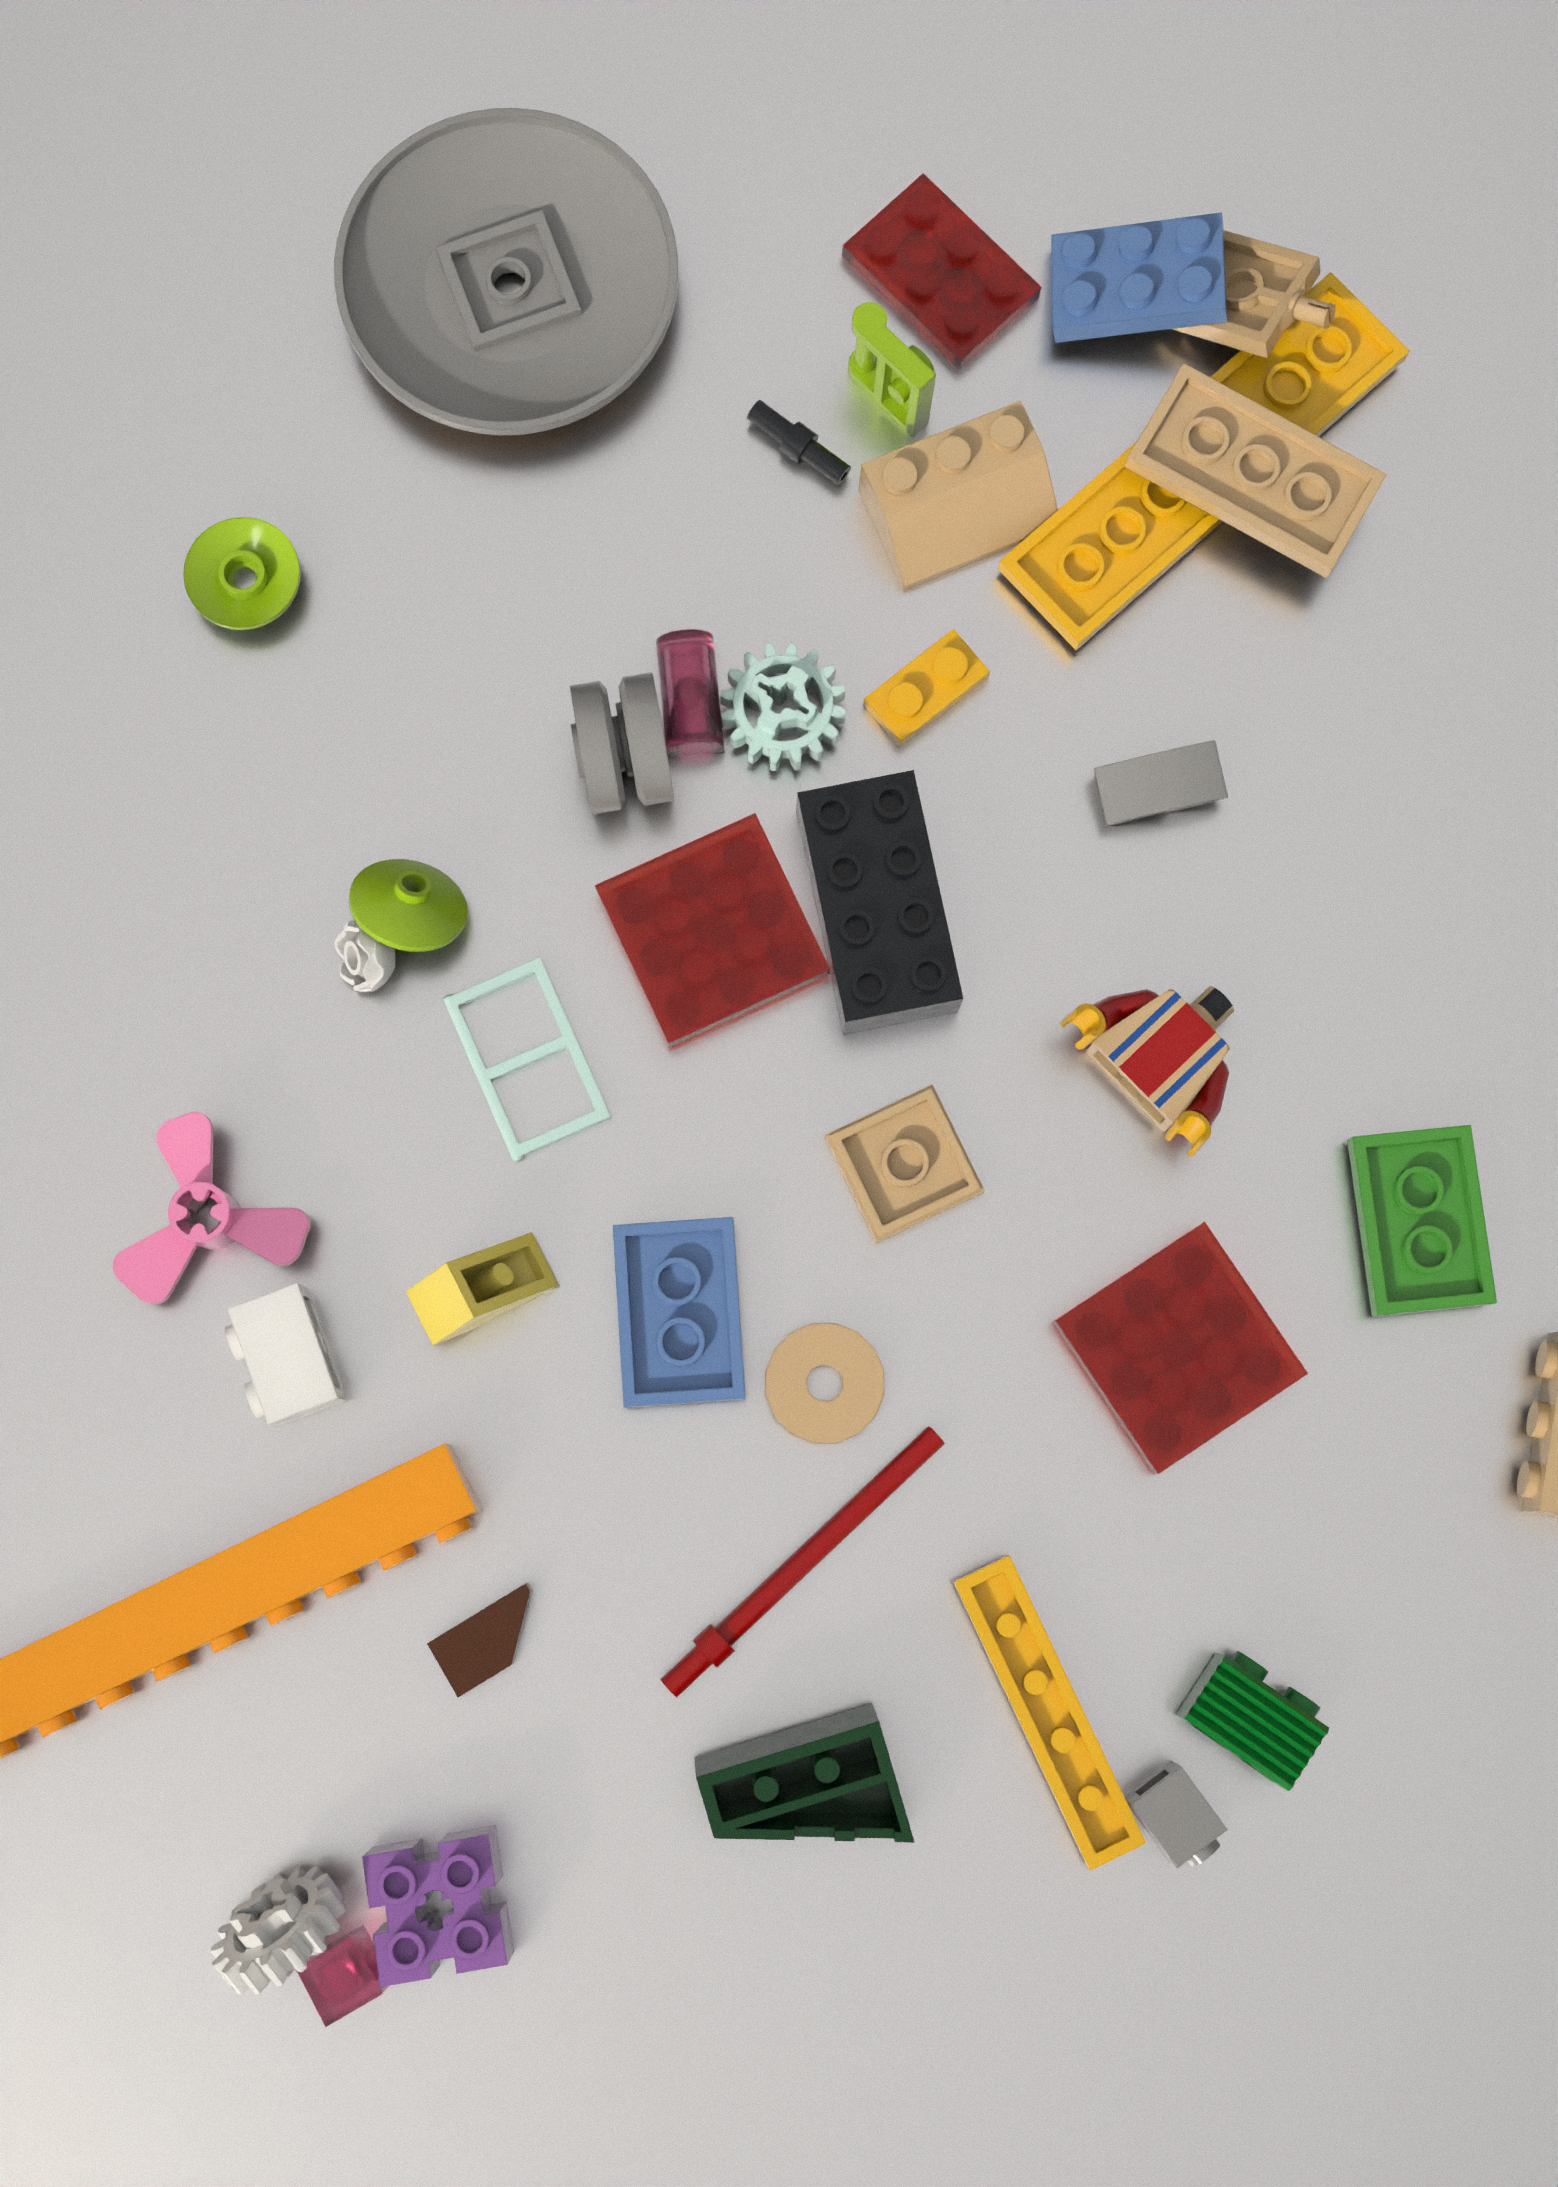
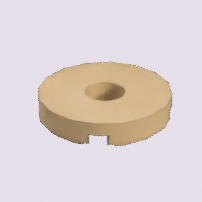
M812 1323L791 1332L774 1349L765 1371V1396L774 1417L791 1435L813 1444L839 1443L859 1434L876 1417L885 1394L884 1369L875 1348L857 1331L837 1323ZM820 1366H828L835 1369L842 1379L840 1394L829 1401H821L814 1398L807 1387V1378L810 1372Z

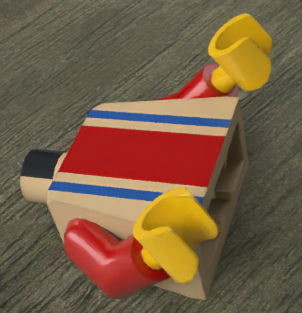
M1209 986L1189 1005L1173 989L1167 990L1160 996L1151 990L1145 989L1109 996L1093 1005L1081 1004L1060 1022L1062 1028L1069 1023L1080 1028L1083 1038L1075 1043V1047L1081 1050L1092 1042L1086 1053L1163 1132L1167 1130L1164 1136L1167 1141H1170L1175 1134H1182L1191 1143V1149L1187 1152V1155L1193 1157L1210 1138L1212 1132L1211 1125L1221 1111L1229 1077V1070L1222 1059L1228 1053L1230 1047L1215 1030L1234 1012V1007L1222 992L1213 986Z

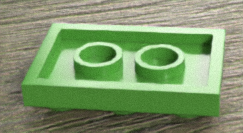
M1471 1125L1353 1136L1348 1139L1347 1143L1372 1317L1496 1304L1497 1299Z

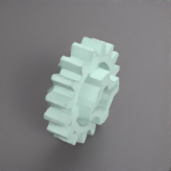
M772 643L765 644L764 659L758 660L750 652L744 654V667L746 670L744 673L732 668L729 670L728 683L734 689L721 690L720 704L731 708L721 714L722 728H736L730 736V744L734 749L742 747L746 743L749 745L748 762L755 763L763 754L769 757L771 771H777L781 759L789 758L794 770H800L803 754L808 753L810 757L818 762L823 756L820 742L824 741L833 745L837 743L839 732L831 724L845 723L846 709L835 705L845 699V688L843 685L830 686L835 679L836 668L833 665H829L819 670L817 668L818 652L813 649L803 659L797 657L796 643H789L785 655H777ZM787 673V674L778 675V676H774V677H770V678L767 677V676L772 675V674ZM811 685L820 697L822 713L817 711L815 704L808 701V689ZM786 700L793 702V710L785 708L780 714L773 712V704L781 706ZM745 701L749 702L750 708L759 714L755 729L751 726L745 715ZM796 735L800 737L789 741H779V739Z

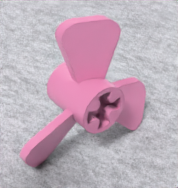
M191 1112L169 1120L159 1128L156 1137L157 1145L181 1188L174 1194L169 1204L168 1219L170 1225L122 1250L114 1258V1274L140 1300L150 1304H161L167 1301L198 1246L207 1250H218L236 1241L279 1266L289 1265L299 1258L311 1226L310 1219L305 1212L298 1208H241L235 1198L213 1185V1124L206 1115L200 1112ZM208 1197L218 1203L211 1208L210 1214L213 1218L219 1220L216 1227L209 1232L200 1223L194 1226L190 1224L191 1213H196L202 1205L206 1204L205 1201Z

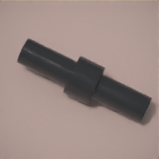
M758 400L753 405L747 419L781 443L780 451L798 464L805 461L836 485H840L845 480L851 470V466L818 443L819 436L800 421L795 424L791 423L761 400Z

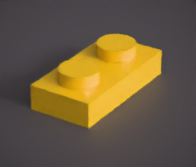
M952 629L866 696L863 706L900 749L987 681L990 671L959 634Z

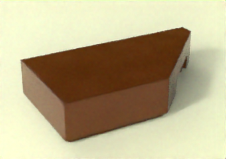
M525 1583L427 1643L457 1697H460L514 1663L524 1617L532 1593L528 1583Z

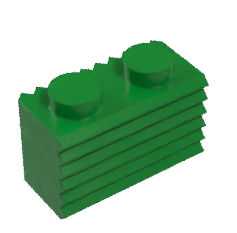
M1236 1651L1232 1659L1223 1654L1215 1653L1176 1715L1270 1781L1290 1791L1294 1787L1295 1781L1301 1776L1302 1770L1308 1765L1309 1759L1314 1755L1316 1748L1328 1734L1329 1727L1315 1718L1321 1708L1291 1687L1287 1688L1284 1695L1263 1682L1269 1672L1243 1653Z

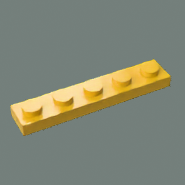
M1006 1555L954 1580L953 1584L1087 1868L1091 1871L1146 1844L1010 1555Z

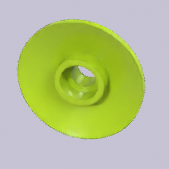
M250 517L226 519L207 528L191 545L183 570L187 595L197 611L210 622L233 630L259 628L281 616L293 602L301 577L299 558L288 537L274 525ZM242 575H255L256 580L253 585L244 589L237 587V581Z
M389 859L373 863L364 868L355 877L349 892L350 912L358 926L374 940L398 950L425 952L442 948L460 935L467 918V903L457 884L442 871L414 860Z

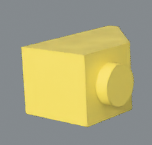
M530 1232L449 1261L411 1287L406 1293L432 1345H436L474 1330L554 1289L559 1284L533 1233Z

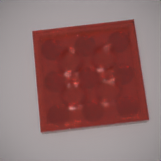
M756 813L595 885L598 897L669 1048L830 975V967Z
M1205 1222L1053 1321V1324L1154 1475L1161 1473L1308 1374Z

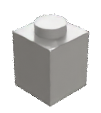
M1173 1761L1169 1762L1125 1796L1135 1816L1167 1860L1177 1868L1185 1862L1190 1867H1194L1205 1861L1220 1847V1843L1216 1838L1228 1830L1184 1769Z

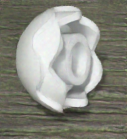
M355 920L343 926V931L334 942L336 951L342 957L339 966L340 977L353 985V991H376L387 982L394 971L396 959L394 948L371 938L358 926Z

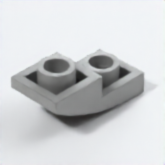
M1215 740L1094 768L1106 825L1110 826L1228 798Z

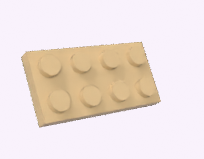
M1185 363L1181 366L1131 450L1124 466L1325 578L1331 573L1387 476L1386 473Z

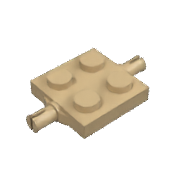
M1224 230L1227 322L1174 328L1172 330L1268 358L1285 329L1293 324V322L1298 319L1327 329L1330 326L1329 323H1332L1336 306L1333 303L1329 304L1306 297L1320 275L1319 257Z

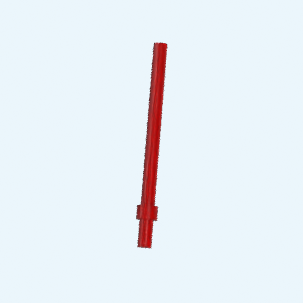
M928 1426L716 1627L710 1623L692 1640L696 1646L660 1679L667 1689L677 1698L712 1664L718 1668L735 1652L732 1645L945 1444L939 1435Z

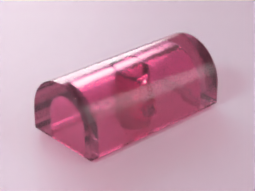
M697 629L677 630L661 635L656 640L667 756L676 757L724 752L713 635L710 632Z

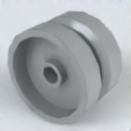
M652 672L622 677L618 686L621 702L615 703L617 716H611L607 688L600 681L570 685L575 723L571 724L579 776L586 780L592 815L622 810L626 797L621 772L627 771L628 777L634 776L637 798L645 806L674 801L664 732Z

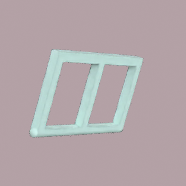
M541 957L458 993L446 995L443 998L513 1161H520L530 1153L611 1118ZM536 975L562 1036L486 1068L460 1007ZM568 1048L595 1111L518 1143L492 1081Z

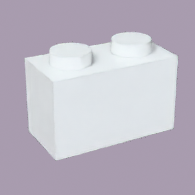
M296 1283L227 1309L232 1325L225 1327L226 1338L234 1358L237 1361L245 1359L252 1382L245 1384V1392L251 1410L257 1419L264 1416L267 1425L279 1427L347 1401L308 1288Z

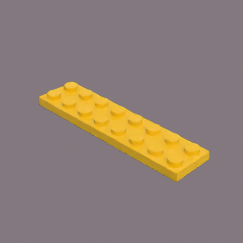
M1332 272L1310 289L1306 296L1329 304H1335V316L1332 323H1329V328L1324 329L1321 326L1297 319L1285 329L1268 358L1241 350L1210 377L1318 437L1403 363L1410 352ZM1136 442L999 562L998 570L1075 650H1078L1223 522L1124 467L1127 457Z

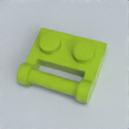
M873 302L862 303L857 306L852 316L851 327L856 337V345L848 361L849 377L913 438L929 423L936 379L933 364L921 349L914 345L908 348L886 327L887 315L882 306Z

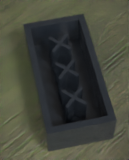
M914 770L797 792L796 814L843 1035L958 1013L963 1001V994Z

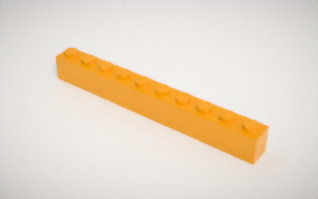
M444 1443L1 1658L0 1759L20 1750L21 1748L16 1738L38 1728L42 1738L74 1724L78 1721L74 1710L96 1700L101 1710L133 1695L135 1691L131 1682L153 1672L158 1682L192 1666L188 1654L210 1644L213 1653L216 1654L249 1638L244 1627L264 1617H267L270 1626H273L303 1612L305 1608L301 1599L323 1589L328 1599L360 1584L361 1580L357 1572L380 1562L383 1571H386L417 1556L413 1545L434 1534L439 1544L472 1529L473 1526L469 1517L481 1512L482 1509L453 1446Z

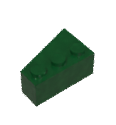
M872 1703L694 1758L696 1779L714 1838L795 1840V1837H834L835 1841H855V1838L894 1839V1842L915 1843L880 1722Z

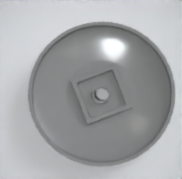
M492 108L463 113L429 125L394 147L373 167L351 199L341 223L334 257V285L342 321L354 350L374 378L396 399L415 412L455 429L499 436L524 435L551 430L587 417L623 393L640 376L660 347L672 319L678 288V254L669 214L657 189L634 159L616 143L580 122L557 114L521 108ZM505 273H516L525 280L522 288L511 294L499 292L495 289L494 283L499 276Z

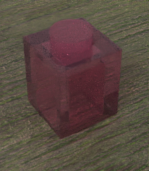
M364 1924L326 1946L327 1949L323 1953L307 1958V1969L302 1973L297 1971L325 2027L379 1997L388 1988V1986L380 1987L374 1943Z

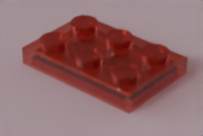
M924 173L844 243L842 248V257L959 370L1039 298L1042 288Z

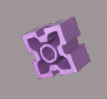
M496 1825L446 1834L438 1842V1852L424 1854L423 1841L420 1838L375 1846L362 1856L369 1909L385 1906L387 1922L383 1923L373 1934L380 1987L431 1979L440 1966V1960L454 1958L456 1974L508 1965L514 1954L507 1901L491 1904L489 1887H495L503 1877ZM432 1891L441 1892V1901L451 1899L453 1908L446 1913L443 1919L435 1917L434 1912L430 1913L426 1908L425 1904L431 1898Z

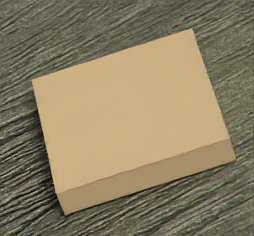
M933 1084L825 1134L830 1150L876 1244L973 1199L985 1191Z

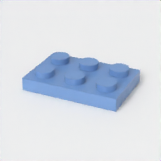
M1222 212L1051 235L1052 330L1055 343L1227 322Z
M733 1217L613 1225L624 1408L745 1400Z

